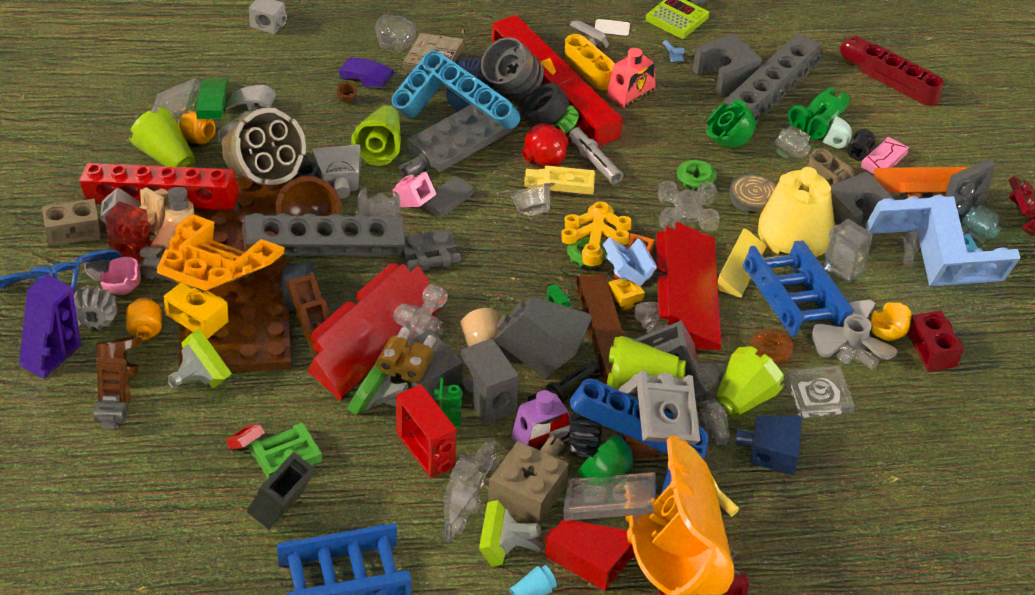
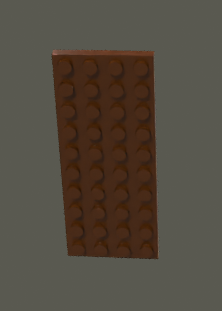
M236 178L240 193L233 210L193 208L194 215L214 222L213 241L243 251L242 225L244 217L254 213H260L264 216H276V201L280 190L284 187V183L267 186L254 183L246 178ZM271 231L265 232L270 236L276 235L274 232ZM280 256L271 265L245 278L208 290L212 294L222 297L227 302L229 322L207 340L230 372L291 369L289 310L285 306L281 287L282 269L287 264V256ZM179 324V368L183 360L181 351L183 347L181 343L193 333L181 324Z

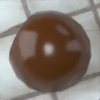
M303 176L289 181L280 190L276 201V215L283 213L290 216H303L305 214H315L316 216L342 215V203L336 190L326 181L314 176ZM292 232L296 236H302L300 232Z

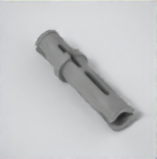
M579 127L570 131L568 139L578 147L579 153L584 158H588L611 184H617L622 180L624 175L622 171L598 148L595 140L589 139ZM586 144L592 150V152H590L584 145ZM600 159L606 164V168L601 164Z

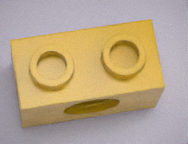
M179 283L164 295L166 316L192 332L200 328L207 339L229 322L227 302L222 297L216 296L209 291L202 293L196 288L191 289L187 287L185 283Z

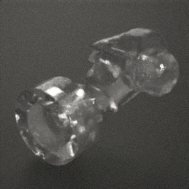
M644 302L635 306V319L641 322L644 329H647L646 334L669 326L668 324L657 323L661 319L658 312V303Z

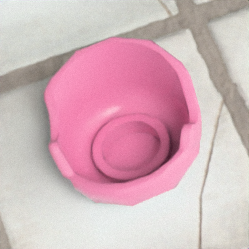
M120 257L111 260L108 271L106 273L101 271L100 281L103 290L109 289V294L114 296L132 293L141 282V271L138 261L132 257Z

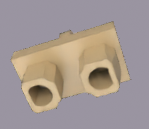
M146 187L140 190V211L133 214V223L141 226L142 231L152 232L157 235L165 218L164 206L169 203L168 191L160 189L153 192Z

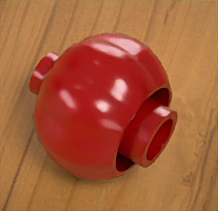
M539 123L527 132L524 141L525 149L522 150V155L527 163L532 162L540 168H545V166L557 167L566 156V147L569 146V142L562 129H557L550 124Z

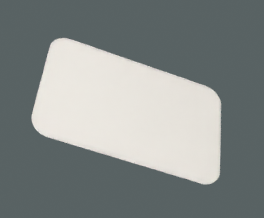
M596 20L595 29L603 33L625 36L629 34L630 23Z

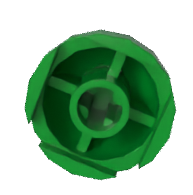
M732 100L734 103L728 106L726 103L720 105L707 120L709 128L706 130V133L720 147L727 149L738 148L748 143L756 127L755 117L742 100Z
M615 435L598 448L599 452L593 458L590 456L577 471L581 479L592 489L609 491L617 487L621 490L632 479L629 473L634 467L633 452L624 439Z

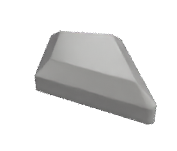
M581 21L571 22L570 26L594 46L599 45L606 49L608 48L609 42L603 32Z

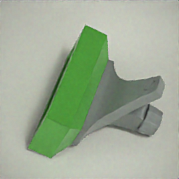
M375 363L347 409L356 415L382 403L396 407V394L406 391L409 386L407 383L393 384L391 382V375L378 370Z

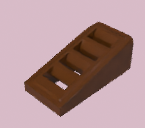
M98 357V401H103V395L120 396L119 402H126L128 410L131 401V391L126 360ZM106 370L119 371V373L106 372Z

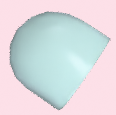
M835 116L828 133L824 137L823 143L835 148L848 146L852 138L850 125L842 118Z

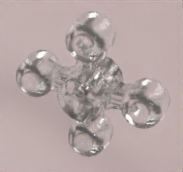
M661 182L657 192L658 200L663 204L673 203L675 208L667 207L661 211L660 227L663 230L666 229V226L675 229V221L678 223L680 221L683 223H693L698 220L699 226L703 231L709 233L716 231L720 221L719 213L714 209L708 208L704 210L702 208V205L707 206L715 202L717 195L716 186L711 182H703L698 186L697 191L687 189L679 193L678 187L674 182Z
M429 284L422 294V299L425 301L422 308L417 305L410 306L408 304H401L397 307L393 317L396 323L410 330V334L407 337L408 340L430 329L439 338L443 336L446 325L442 320L433 316L432 312L435 308H441L446 303L448 298L447 291L437 284Z

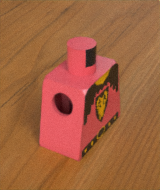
M639 48L629 49L628 57L613 66L607 98L623 109L655 91L656 88L655 64L642 55L643 52Z

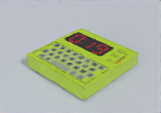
M664 0L646 14V21L684 39L709 18L710 12L687 0Z

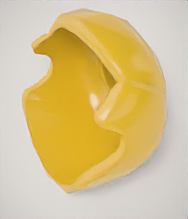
M886 303L881 312H873L870 320L871 331L876 337L886 341H895L904 337L911 327V310L908 306L901 303Z

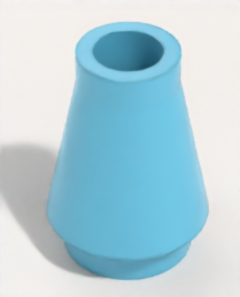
M544 565L541 568L536 566L516 585L510 587V592L512 595H546L552 593V589L557 587V583L548 566Z

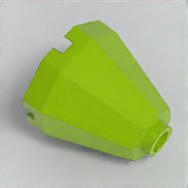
M752 346L738 347L732 354L716 394L718 407L723 413L727 415H740L776 396L784 388V383H781L784 380V375L770 357L765 354L762 357L757 356L755 353L758 350Z

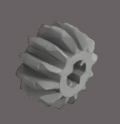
M86 285L84 289L78 288L77 292H75L74 301L78 326L86 325L89 330L91 327H95L98 330H101L103 326L109 327L117 314L116 296L110 295L109 289L101 290L99 285L96 288Z

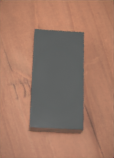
M454 176L436 189V195L425 202L422 207L441 219L472 196L475 187Z

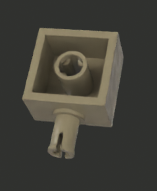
M549 436L540 451L517 441L489 479L488 502L498 500L510 512L540 525L567 486L569 464L556 458L564 448L562 440L557 438L554 444H552L555 436Z

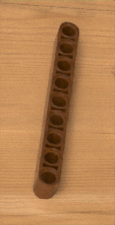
M605 273L577 275L578 297L582 311L592 316L588 332L597 363L602 368L601 377L603 383L607 385L608 375L612 372L613 363H609L611 346H614L615 337L624 336ZM618 432V436L624 439L631 448L634 459L655 457V448Z

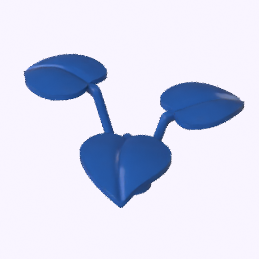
M113 249L99 250L74 259L75 263L61 262L51 266L35 267L30 269V272L8 274L0 277V290L25 279H36L39 281L46 274H52L55 279L59 280L57 272L73 270L71 287L74 295L79 266L81 264L98 260H113L122 257L119 251Z

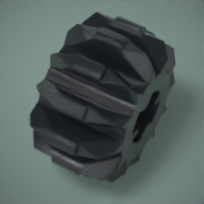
M574 412L569 432V449L571 454L584 458L594 457L599 451L603 425Z

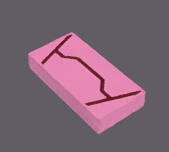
M887 137L862 160L861 167L873 174L875 168H893L907 155L909 147Z

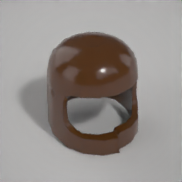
M124 337L112 341L98 342L97 358L125 359L129 380L137 375L139 365L128 362L127 349L140 347L142 343L141 337ZM106 370V372L119 373V371Z

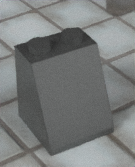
M532 296L524 304L519 302L512 310L510 316L504 315L496 325L498 332L494 341L546 379L576 355L592 316L588 313Z

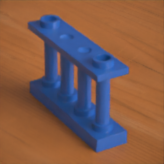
M795 241L790 254L787 256L763 258L756 246H750L743 267L791 337L797 336L800 326L804 321L828 319L833 326H844L845 319L852 315L854 310L804 241ZM790 266L795 273L775 275L771 268ZM802 283L808 291L788 293L783 285ZM815 301L820 309L800 311L796 303Z
M396 523L380 524L375 527L301 540H289L277 544L278 566H290L295 591L287 592V595H411L409 570L397 572L391 547L397 546ZM379 549L385 574L367 577L361 552ZM349 555L355 580L337 583L331 558ZM319 560L325 585L307 588L301 563Z

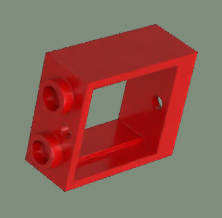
M422 384L396 394V433L429 477L432 478L438 474L446 473L454 468L457 429Z

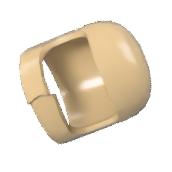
M492 308L476 309L468 313L461 320V327L468 347L491 338L494 340L498 332L496 325L501 319L497 310ZM496 342L498 347L502 349L503 347Z

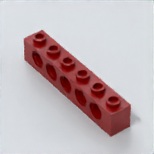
M87 163L79 179L85 199H95V204H101L117 188L141 202L140 190L146 187L153 192L160 189L168 191L174 187H183L187 190L186 197L193 204V208L233 210L240 193L233 169Z

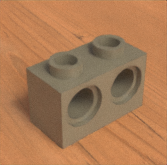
M95 199L42 206L48 246L101 239Z

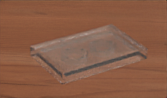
M655 473L616 475L606 478L569 479L563 509L564 520L654 514L657 482Z

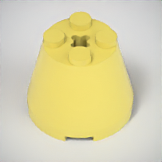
M804 167L802 170L791 171L780 177L759 218L758 234L767 248L777 254L780 252L790 254L795 241H804L815 257L829 250L835 236L831 187L825 178L817 174L814 168Z

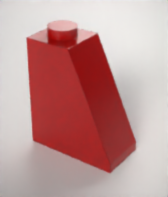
M563 519L556 528L552 527L544 540L546 543L545 557L604 591L622 572L635 554L633 545L628 542V530Z

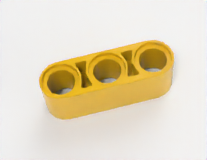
M579 34L567 36L565 39L564 61L596 89L608 90L615 63L584 36Z

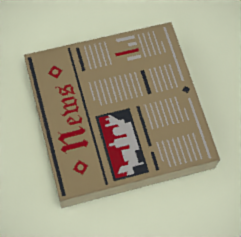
M420 33L402 63L403 69L413 71L422 58L430 51H438L455 63L465 46L464 39Z

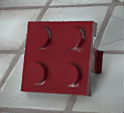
M1016 176L1011 177L1008 181L1013 191L1010 192L1008 198L1019 205L1024 216L1027 218L1035 217L1034 188L1026 180L1021 181ZM1035 218L1021 228L1031 236H1035Z

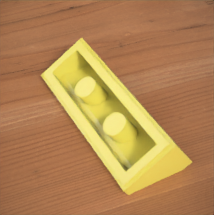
M745 228L741 232L718 278L719 291L742 298L751 280V277L743 267L750 246H756L762 256L767 247Z

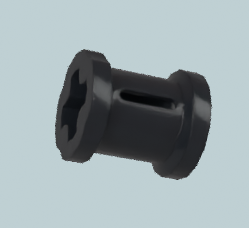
M867 129L858 130L854 135V141L848 145V155L857 161H862L867 157L868 149L872 148L875 144V135Z

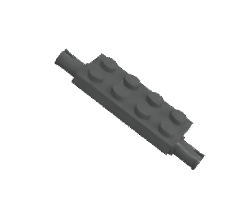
M511 103L520 114L519 107L514 103ZM469 105L407 139V147L415 153V158L401 164L399 167L400 173L403 177H406V175H415L423 170L428 171L433 167L441 172L512 132L514 128L505 129L475 107Z

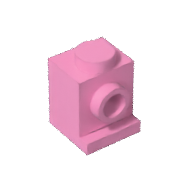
M423 172L417 177H414V175L406 176L392 189L400 207H420L436 195L427 172Z

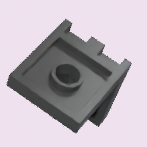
M986 159L951 175L945 197L954 196L960 219L967 217L970 210L985 204L996 165L990 159ZM923 192V197L919 198L933 197V192Z

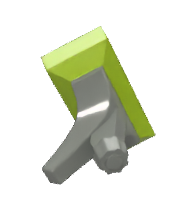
M199 328L181 343L183 347L181 350L183 355L182 364L177 372L169 375L168 384L171 388H175L185 382L197 380L205 385L209 384L214 389L231 376L232 373Z
M498 500L487 502L479 550L491 567L503 565L505 554H508L516 546L526 547L539 553L542 548V542L537 540L536 537L541 535L540 525L538 523H517L510 511L505 509Z

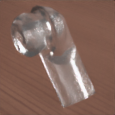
M849 345L842 346L840 348L841 351L837 354V359L844 364H849L853 358L870 370H874L879 363V359L866 350Z

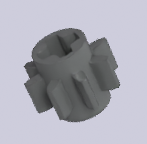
M103 395V401H96L94 421L95 423H102L101 429L118 430V424H125L127 404L126 402H119L120 396Z

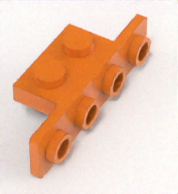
M969 167L875 168L874 179L888 193H908V198L923 197V192H933V196L943 195L945 197L951 175Z

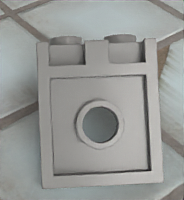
M640 371L618 389L639 400L643 441L667 443L666 440L671 435H675L687 441L689 445H695L700 442L693 376L687 375L685 378H676L670 373H661L658 376H653L646 373V371ZM665 408H669L672 411L673 420L665 416L663 411Z

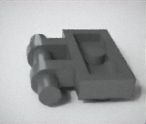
M450 229L404 236L405 246L402 253L405 262L408 263L409 271L414 270L418 265L422 271H428V268L442 266V268L451 267V264L461 263V256L459 252L456 253V244Z

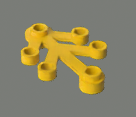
M596 202L588 208V213L581 216L571 214L565 217L566 229L561 232L562 242L573 244L578 239L591 234L589 244H586L582 250V262L588 266L600 265L603 262V250L600 248L602 234L608 238L611 237L623 246L629 243L628 231L631 230V218L628 216L618 217L613 214L612 206L605 202ZM590 221L593 222V223H591V224H588V225H586V226L580 228V225H583V224H585V223H587V222H590ZM609 222L613 224L614 226H616L617 231L609 227L605 223Z

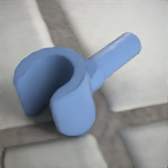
M664 40L663 44L670 52V61L684 62L683 54L685 49L675 48L668 40Z

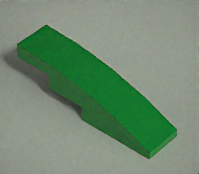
M204 78L202 80L197 100V119H222L224 108H226L228 78Z

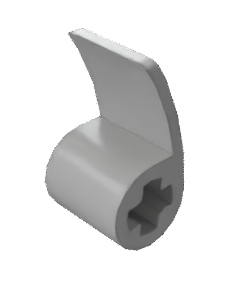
M267 85L245 87L231 94L225 110L227 111L232 107L245 103L250 112L261 108H271L276 95L274 90Z

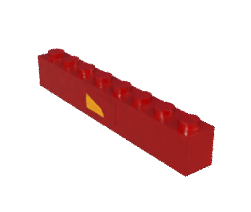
M513 15L492 23L493 43L507 37L518 39L541 61L544 68V78L540 86L547 83H555L568 97V106H573L579 113L575 126L579 127L589 139L595 140L599 147L621 138L623 125L621 116L596 94L593 88L588 86L517 15Z

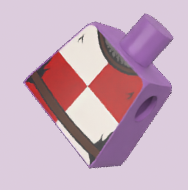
M542 390L537 393L535 400L524 403L519 407L511 438L515 444L519 441L539 451L549 436H555L552 444H554L557 438H560L562 442H566L569 440L571 428L568 410L556 394Z

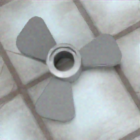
M873 300L850 302L849 304L854 312L845 319L843 327L816 324L813 328L812 337L817 352L824 358L830 357L842 347L850 352H861L867 347L876 356L886 360L897 355L895 347L869 336L871 322L868 317L875 306Z

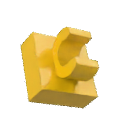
M617 279L610 281L608 284L614 301L620 305L622 311L632 309L634 303L644 299L645 292L643 289L629 279L625 281Z

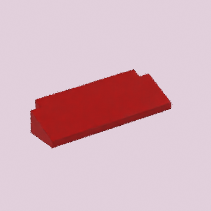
M675 221V229L666 226L665 231H660L656 235L657 270L661 273H666V275L658 278L659 317L668 319V325L682 321L693 339L696 349L721 350L715 237Z
M394 263L389 264L358 292L357 300L359 303L355 305L353 302H346L313 331L311 335L312 340L315 342L313 348L319 354L314 357L307 372L339 401L367 377L390 337L397 336L401 328L406 327L410 330L408 339L443 307V300L419 265L409 272L404 263L401 266Z

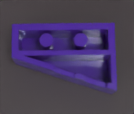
M48 274L32 284L27 290L19 359L20 366L43 379L81 347L73 289Z

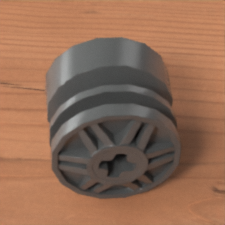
M507 37L495 41L485 51L481 60L483 76L508 99H526L530 93L540 87L544 78V68L541 61L515 38Z

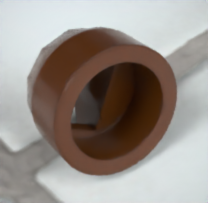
M350 82L339 84L337 89L338 99L346 104L354 101L357 93L356 86Z

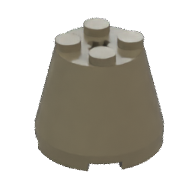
M261 108L246 114L227 136L223 138L222 154L229 169L234 170V174L260 185H278L289 181L298 173L297 170L301 165L303 155H306V140L300 125L294 118H290L277 108Z

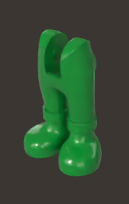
M831 86L818 94L808 107L802 105L793 106L788 112L791 126L800 134L807 129V136L811 139L823 138L828 133L835 116L839 117L847 108L850 102L849 94L842 92L838 97H835L836 88Z

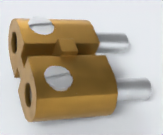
M402 327L397 336H392L387 341L376 361V367L381 372L394 377L397 373L402 374V379L416 383L421 381L434 357L432 347L436 338L428 335L423 344L414 342L413 346L408 345L407 337L410 334V330Z

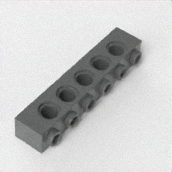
M799 33L795 34L728 96L722 104L726 103L728 106L734 103L732 100H742L752 111L756 124L764 113L767 114L776 102L781 101L788 90H792L801 78L806 77L812 67H816L821 60V43Z
M254 213L245 216L242 225L244 252L260 239L285 247L284 254L281 256H401L405 246L402 217H394L390 214L382 216H368L366 214L355 216H342L340 214L329 216H316L315 214L290 216L283 213L276 216H264L260 213ZM271 231L274 232L276 235L270 236L265 232ZM292 232H300L302 236H296ZM318 232H325L329 236H322ZM344 232H351L354 236H348ZM370 232H376L380 236H374Z

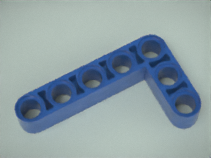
M594 379L584 380L572 395L570 405L577 414L668 454L667 443L643 441L639 400ZM664 411L667 418L674 419L673 414ZM699 426L700 442L690 446L704 460L708 445V435ZM667 469L662 493L672 481L670 469Z

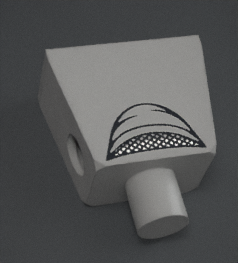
M360 145L312 148L313 162L317 165L319 177L336 190L339 198H346L350 195V191H357L359 189Z

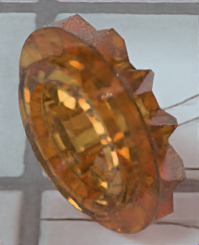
M765 329L758 331L752 336L750 346L758 350L755 353L757 356L762 357L765 354L776 365L781 360L787 362L789 356L793 353L792 340L785 333L778 330ZM769 343V345H771V347L776 350L771 351V349L767 347V344Z

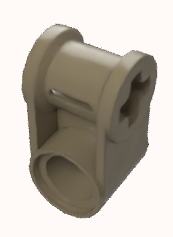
M815 149L811 152L808 167L814 168L817 174L827 180L829 185L855 176L853 169L848 164L843 163L829 151Z

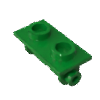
M440 378V389H434V401L454 427L458 429L461 426L463 392L458 385L443 386V378Z

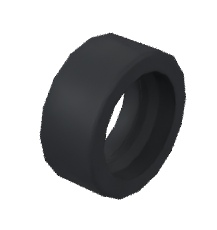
M547 83L538 87L527 96L522 104L521 114L532 127L539 123L552 125L565 113L569 100L557 84Z

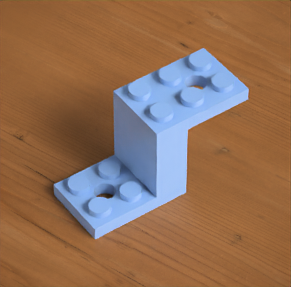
M936 195L931 198L922 199L910 197L905 200L883 199L878 201L865 225L867 234L917 231L929 287L1004 281L1020 260L1018 249L1008 250L1005 247L995 249L994 251L976 249L967 253L954 196L944 197L943 195Z

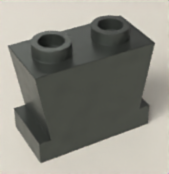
M293 451L259 488L255 499L246 512L270 530L303 494L309 480L317 469Z

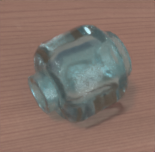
M979 205L976 208L972 206L962 221L964 232L970 234L972 238L981 243L987 241L988 238L994 240L1002 228L998 225L1000 216L984 205Z

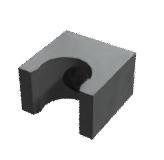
M733 33L696 47L693 71L697 75L710 71L719 72L716 93L721 97L734 92L761 67L762 58Z
M869 172L830 185L835 224L851 241L859 237L863 216L870 217L878 201L888 198L894 199Z
M430 329L408 340V345L413 346L414 342L423 344L428 335L436 338L432 347L434 357L421 381L412 382V388L422 384L434 400V389H440V378H443V386L458 385L460 387V381L463 380V362ZM397 373L395 377L391 376V382L398 380L402 377V374Z
M493 338L461 349V357L468 366L472 377L461 380L460 388L485 425L516 414L519 375Z

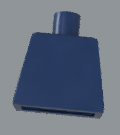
M759 415L755 419L753 430L737 428L735 445L751 447L750 462L752 464L785 474L795 475L799 457L802 417Z

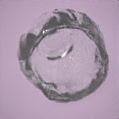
M386 13L377 20L375 25L378 44L388 52L400 53L411 47L416 39V25L401 15L393 16Z

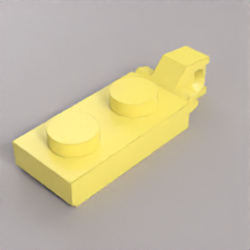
M545 166V169L540 170L526 169L524 187L593 195L595 171Z

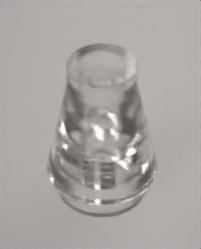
M718 402L704 406L700 411L701 422L717 446L727 445L732 441L729 431L726 408L722 407L721 403Z

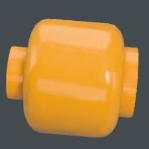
M196 111L184 113L178 122V126L187 143L204 145L215 135L216 127L213 119H197Z
M140 298L129 304L126 309V330L132 336L141 337V340H147L159 334L162 329V310L160 306L148 298Z

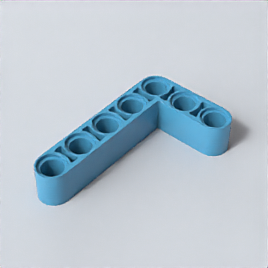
M438 51L428 52L392 97V104L404 117L413 118L421 112L441 85H444L505 129L515 128L520 122L519 112L506 98Z

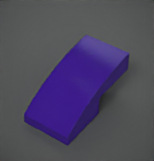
M349 58L338 70L341 79H361L363 87H383L394 75L393 69L361 58Z

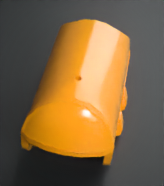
M671 435L666 440L669 458L668 469H670L672 479L670 485L660 496L634 481H630L626 487L627 508L625 509V518L630 526L627 531L628 542L633 545L637 562L645 576L666 595H722L728 591L734 580V564L714 479L708 465L687 441L678 436Z

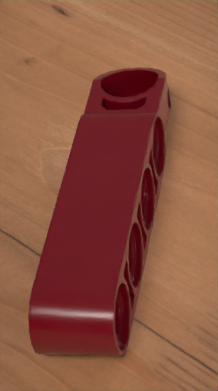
M858 36L849 37L841 43L840 53L842 57L858 66L864 74L924 105L934 106L939 103L944 85V80L940 76Z

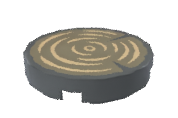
M757 174L742 175L732 181L729 189V198L731 203L739 210L747 213L750 210L755 211V214H761L777 185L765 176Z

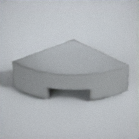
M110 260L83 263L85 272L92 279L101 282V271H104V273L108 271Z

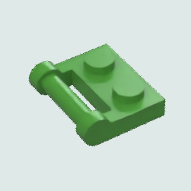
M302 422L293 425L292 429L260 441L255 439L248 444L251 455L256 458L267 479L293 451L310 465L322 462V453Z

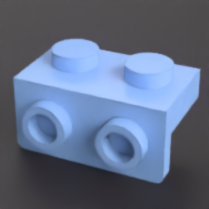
M611 237L603 244L608 254L606 256L607 259L615 267L614 273L624 281L629 279L636 285L641 286L652 276L657 268L644 242L639 238L629 249Z

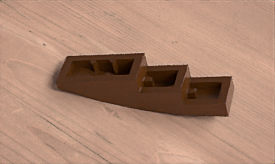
M312 273L288 280L286 284L313 357H316L319 353L313 348L315 342L312 340L311 335L317 327L330 317L325 297H321L315 275Z

